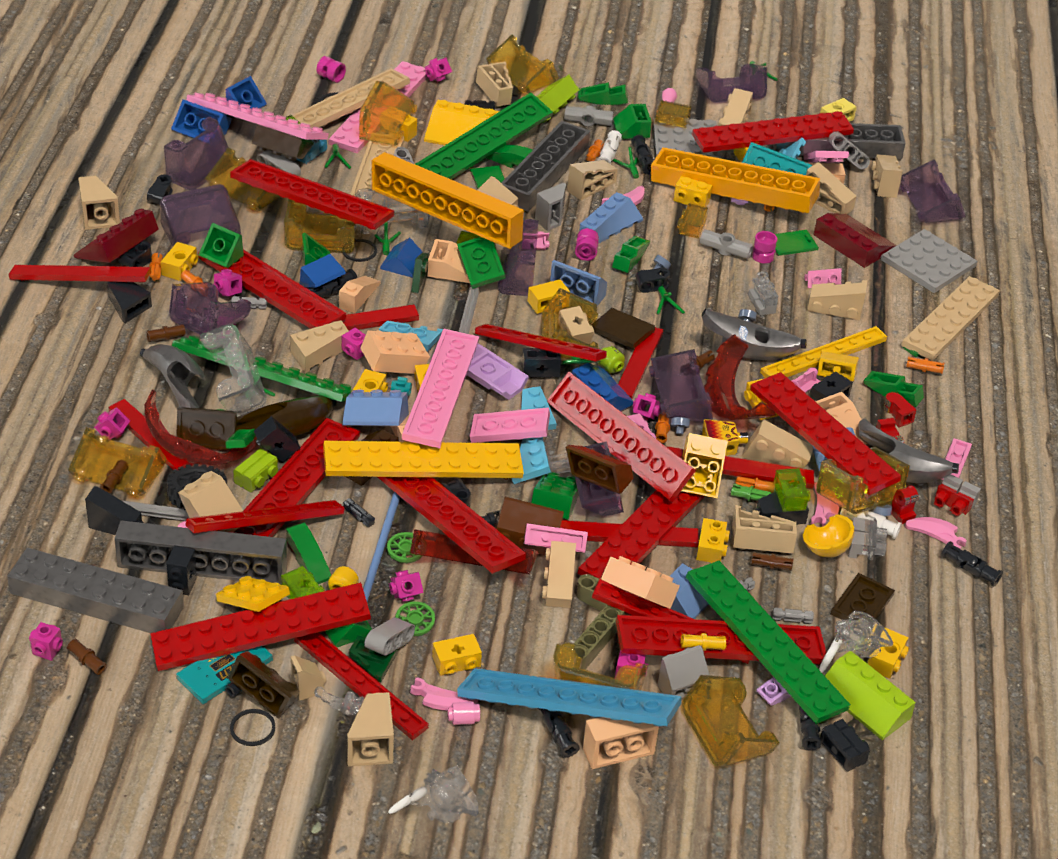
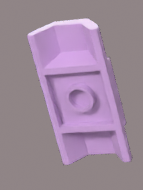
M479 343L467 373L469 377L487 389L492 388L508 400L522 391L529 377Z

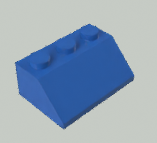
M183 99L171 130L214 145L226 135L232 119L223 113Z
M586 363L572 370L574 376L621 411L633 405L634 401L605 369Z

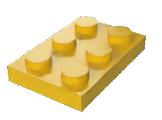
M245 576L240 578L235 584L225 586L222 591L216 593V598L218 602L259 612L290 595L289 586Z

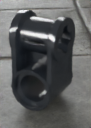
M166 174L158 176L147 192V201L166 205L173 193L171 188L172 177Z
M141 241L119 256V264L127 267H144L151 263L152 251L150 243Z
M666 268L638 271L635 279L639 290L642 293L658 291L662 284H664L663 287L667 290L669 288L668 278L670 271Z
M455 478L454 481L449 483H441L447 490L470 507L471 492L464 485L461 478Z

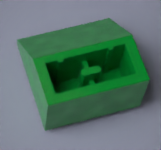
M630 104L613 118L615 130L621 133L622 139H631L635 135L650 138L652 121L646 104Z

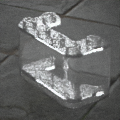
M227 324L201 334L200 338L203 346L211 351L216 362L219 360L224 361L229 366L232 374L231 378L223 380L216 388L218 399L227 411H237L239 415H243L263 407L266 403V394L252 349L239 329L233 324Z

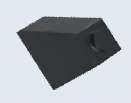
M107 282L108 297L123 323L126 324L152 307L151 292L134 282Z
M799 482L758 499L757 508H754V510L759 511L761 516L771 518V515L794 521L796 525L806 524L809 508Z
M94 486L85 498L90 529L116 535L120 521L144 523L140 511L98 486Z

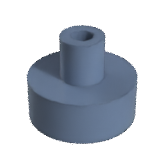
M657 255L653 260L657 264L654 269H669L671 263L660 255Z
M741 309L739 310L738 318L754 322L756 321L757 313L752 310Z
M682 417L671 418V427L676 428L677 435H683L684 428L690 427V419Z
M873 503L871 512L890 516L892 506L884 503Z

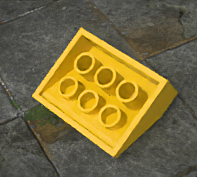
M437 100L429 120L424 142L445 146L499 111L448 102L446 100Z

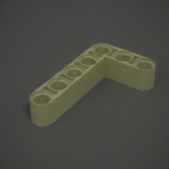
M589 574L579 577L577 598L601 612L569 649L568 667L571 671L578 673L586 670L617 633L615 621L617 615H631L591 598L599 579Z

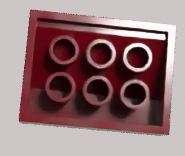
M143 208L134 211L133 215L122 219V222L118 225L111 226L107 232L99 234L95 240L75 253L74 258L106 263L112 262L159 230L153 211L144 210Z
M827 213L816 219L814 236L863 268L881 259L882 254L897 246L848 214Z

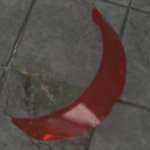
M733 334L720 345L716 351L718 353L717 357L707 369L706 375L708 380L704 385L707 405L717 416L727 420L761 419L775 416V411L764 402H760L752 409L747 410L745 407L740 406L737 401L735 377L740 361L748 349V344L736 334Z
M151 390L144 404L146 422L153 437L170 454L187 462L199 465L225 464L246 456L258 446L256 443L257 437L255 436L254 440L245 448H233L228 453H218L171 435L166 430L156 408V390Z
M414 529L410 554L483 566L447 535ZM520 548L526 553L525 560L502 570L530 575L538 551Z

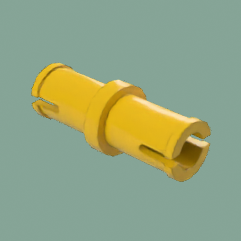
M701 633V635L682 634L681 648H692L700 645L703 651H706V649L725 650L726 638L725 636H707L705 633Z

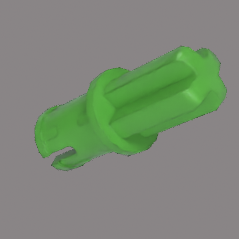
M735 483L731 490V496L746 498L748 501H751V499L758 501V499L771 494L768 491L755 489L754 486L747 487Z

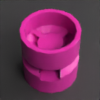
M323 56L317 64L316 71L318 75L338 83L345 76L346 66L328 56Z
M586 228L577 234L575 254L579 259L589 261L596 257L599 241L596 231Z
M769 231L758 232L754 240L752 258L759 263L767 264L772 262L775 256L777 236Z

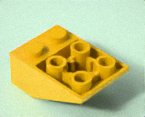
M692 433L686 436L682 459L692 466L696 472L681 490L682 492L718 498L728 441Z

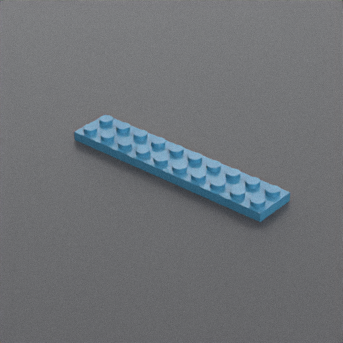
M474 668L457 688L458 697H465L469 700L479 699L490 703L500 702L511 706H527L532 709L542 708L549 711H563L570 714L611 718L612 720H627L633 723L654 724L658 727L668 726L681 705V696L477 668Z

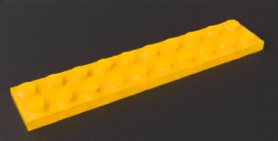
M324 441L323 445L326 476L523 478L524 474L519 443L442 442L440 448L411 442Z

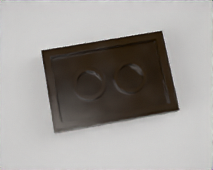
M614 308L609 309L591 324L595 333L632 349L636 348L655 331V325Z
M178 407L176 445L178 447L235 451L236 448H226V441L236 432L237 411Z
M858 573L831 609L830 615L868 633L894 596L895 590Z

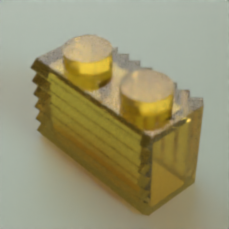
M661 100L656 110L655 122L686 128L690 120L692 107Z
M689 203L687 209H683L681 218L678 220L677 228H680L679 234L699 239L707 219L708 208Z

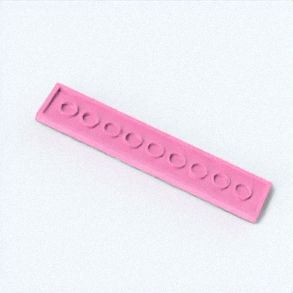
M401 62L394 70L409 77L410 84L402 89L393 91L390 95L379 98L377 101L366 104L365 107L356 109L329 138V145L338 144L339 148L358 153L369 142L372 132L380 130L381 115L390 108L398 110L428 77L425 68L408 62Z
M195 92L194 95H187V101L296 137L309 140H328L329 133L322 131L323 129L320 127L311 128L310 124L307 123L298 124L297 120H286L285 116H274V113L262 112V109L259 108L251 109L250 105L247 104L238 105L237 101H227V98L219 96L216 98L215 94L212 93L204 95Z
M443 329L403 430L402 440L428 445L429 447H441L476 351L479 336Z

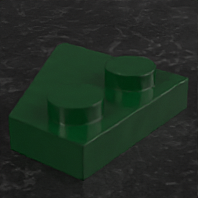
M422 252L415 259L411 292L419 293L428 269L429 253Z
M357 635L349 649V656L381 683L397 655V649L388 655H382L366 648V637Z

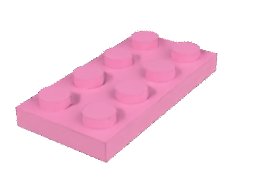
M813 151L804 154V161H808V163H817L818 161L820 163H840L848 158L849 151Z
M549 408L474 414L470 441L471 443H484L489 441L547 437L550 418Z

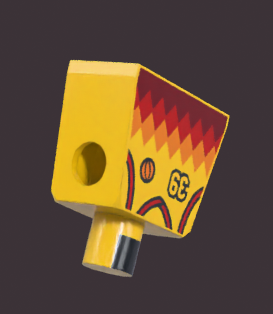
M704 420L702 436L728 441L725 456L735 455L739 444L748 443V433L737 432L734 422Z

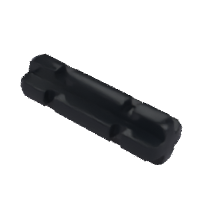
M465 100L464 105L495 110V101L474 100L472 102L471 100Z
M351 498L343 502L344 509L360 522H363L365 526L371 527L375 524V517L368 514L365 509Z

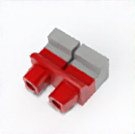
M950 474L944 478L941 485H938L934 505L940 508L946 505L951 508V513L956 516L962 513L966 515L977 503L981 488L966 481L963 483L962 479Z

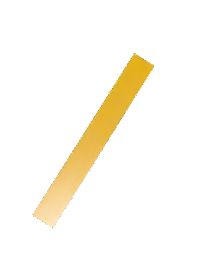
M875 326L762 367L760 373L765 378L782 372L786 377H790L809 368L819 366V360L823 351L850 355L885 342L887 336Z

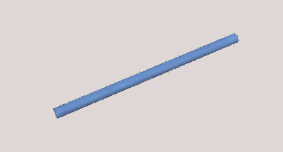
M395 492L393 493L364 583L363 590L367 602L400 500V496Z

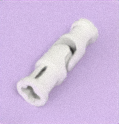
M614 130L609 132L608 139H606L597 161L605 160L611 164L622 140L620 132Z
M847 501L840 512V515L846 516L850 520H853V517L865 519L866 528L877 533L883 532L892 536V539L897 538L902 526L900 522H892L887 520L885 516L869 512L865 508L859 509L849 505Z

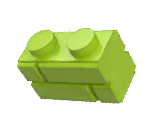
M261 448L258 449L233 470L235 484L244 487L250 493L257 487L261 488L269 477H274L278 472V459L276 456L268 454L267 451Z

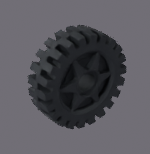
M189 464L185 468L183 466L178 467V470H173L167 478L169 502L171 501L172 505H176L177 508L181 509L183 507L186 510L178 494L186 485L195 482L204 473L210 471L222 476L226 484L227 477L223 471L220 472V469H214V466L211 465L207 467L206 464L201 466L194 464L191 467Z

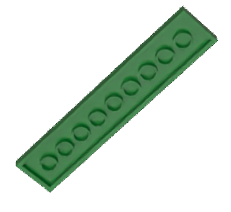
M530 92L415 163V165L448 179H453L550 118L553 111Z
M197 336L181 337V339L173 340L172 346L184 352L340 402L346 401L347 396L353 390L348 384L341 383L338 385L329 378L320 379L317 378L316 374H304L300 372V369L294 367L285 368L282 363H269L263 357L253 358L247 352L239 351L238 353L228 346L219 347L216 346L217 343L212 341H200V338Z
M720 560L687 572L685 578L815 724L849 710L851 704Z

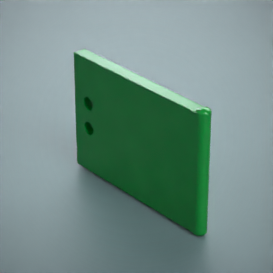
M500 166L470 169L477 189L491 176L495 177L500 183L505 179Z
M807 229L775 234L777 236L775 252L778 256L819 249Z
M570 357L572 360L561 361V365L597 363L578 357Z

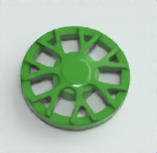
M402 532L395 534L387 543L388 554L398 562H415L425 553L426 546L424 540L414 533Z
M408 602L402 605L396 612V618L415 625L413 636L428 633L435 624L434 611L430 606L422 602ZM410 607H416L417 610L410 611ZM426 609L428 612L423 615L421 611ZM401 612L406 613L407 617L401 616ZM424 619H432L431 622H424ZM422 625L425 627V629L420 630L419 626Z

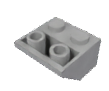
M565 183L537 193L535 221L546 231L561 226L565 203Z
M700 645L687 648L675 654H669L662 658L658 688L662 694L681 696L682 701L708 691L710 675L703 649Z

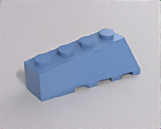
M616 192L580 223L579 231L586 228L596 231L599 236V244L609 239L610 235L620 233L621 229L625 227L628 229L633 226V223L642 222L643 217L631 198Z

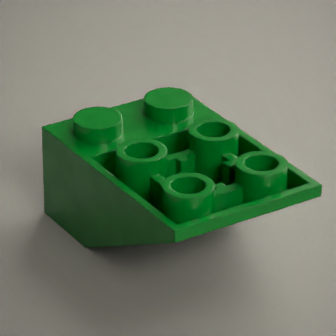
M555 472L544 474L534 487L531 503L564 511L563 518L569 519L573 513L583 481H579L577 477L573 476L561 477Z

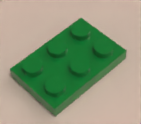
M478 237L457 244L472 289L506 278L494 242Z

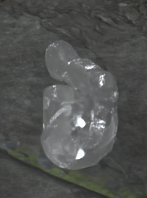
M321 686L316 687L314 690L317 698H321L323 702L333 709L339 710L348 716L357 714L364 701V697H357L351 691L347 692L345 698H338L326 693Z

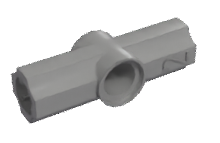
M566 106L564 119L582 122L585 126H592L593 124L612 126L613 112L596 110L593 106H586L584 108Z
M704 229L700 238L701 244L718 249V252L725 256L734 254L749 259L753 251L752 244L735 239V236L731 233L718 234Z

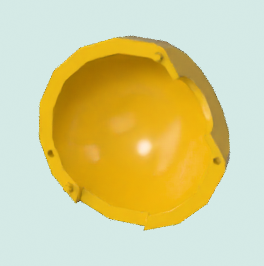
M839 514L829 517V522L825 526L807 525L803 532V539L807 547L821 557H836L843 554L850 547L855 536L853 522L848 517Z

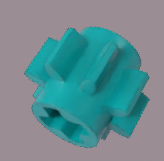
M398 376V380L392 381L391 390L407 392V396L410 397L412 383L408 382V378Z

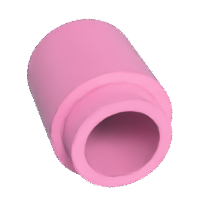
M474 702L452 703V706L448 707V721H452L453 725H467L480 722L479 704H474Z

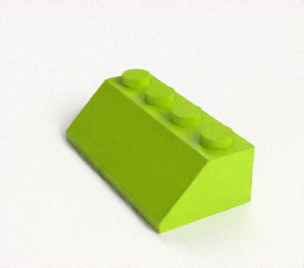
M568 74L550 84L536 97L553 111L552 115L559 111V108L568 104L567 100L570 101L576 97L575 93L579 91V88Z
M851 650L836 660L825 675L851 704L847 712L882 741L912 717L916 702Z

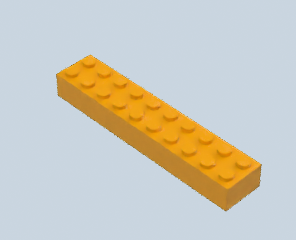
M664 147L651 164V181L658 182L659 184L675 187L681 176L689 177L693 180L712 185V194L791 209L802 213H810L820 192V178Z
M386 152L372 159L373 191L508 249L522 241L523 209Z

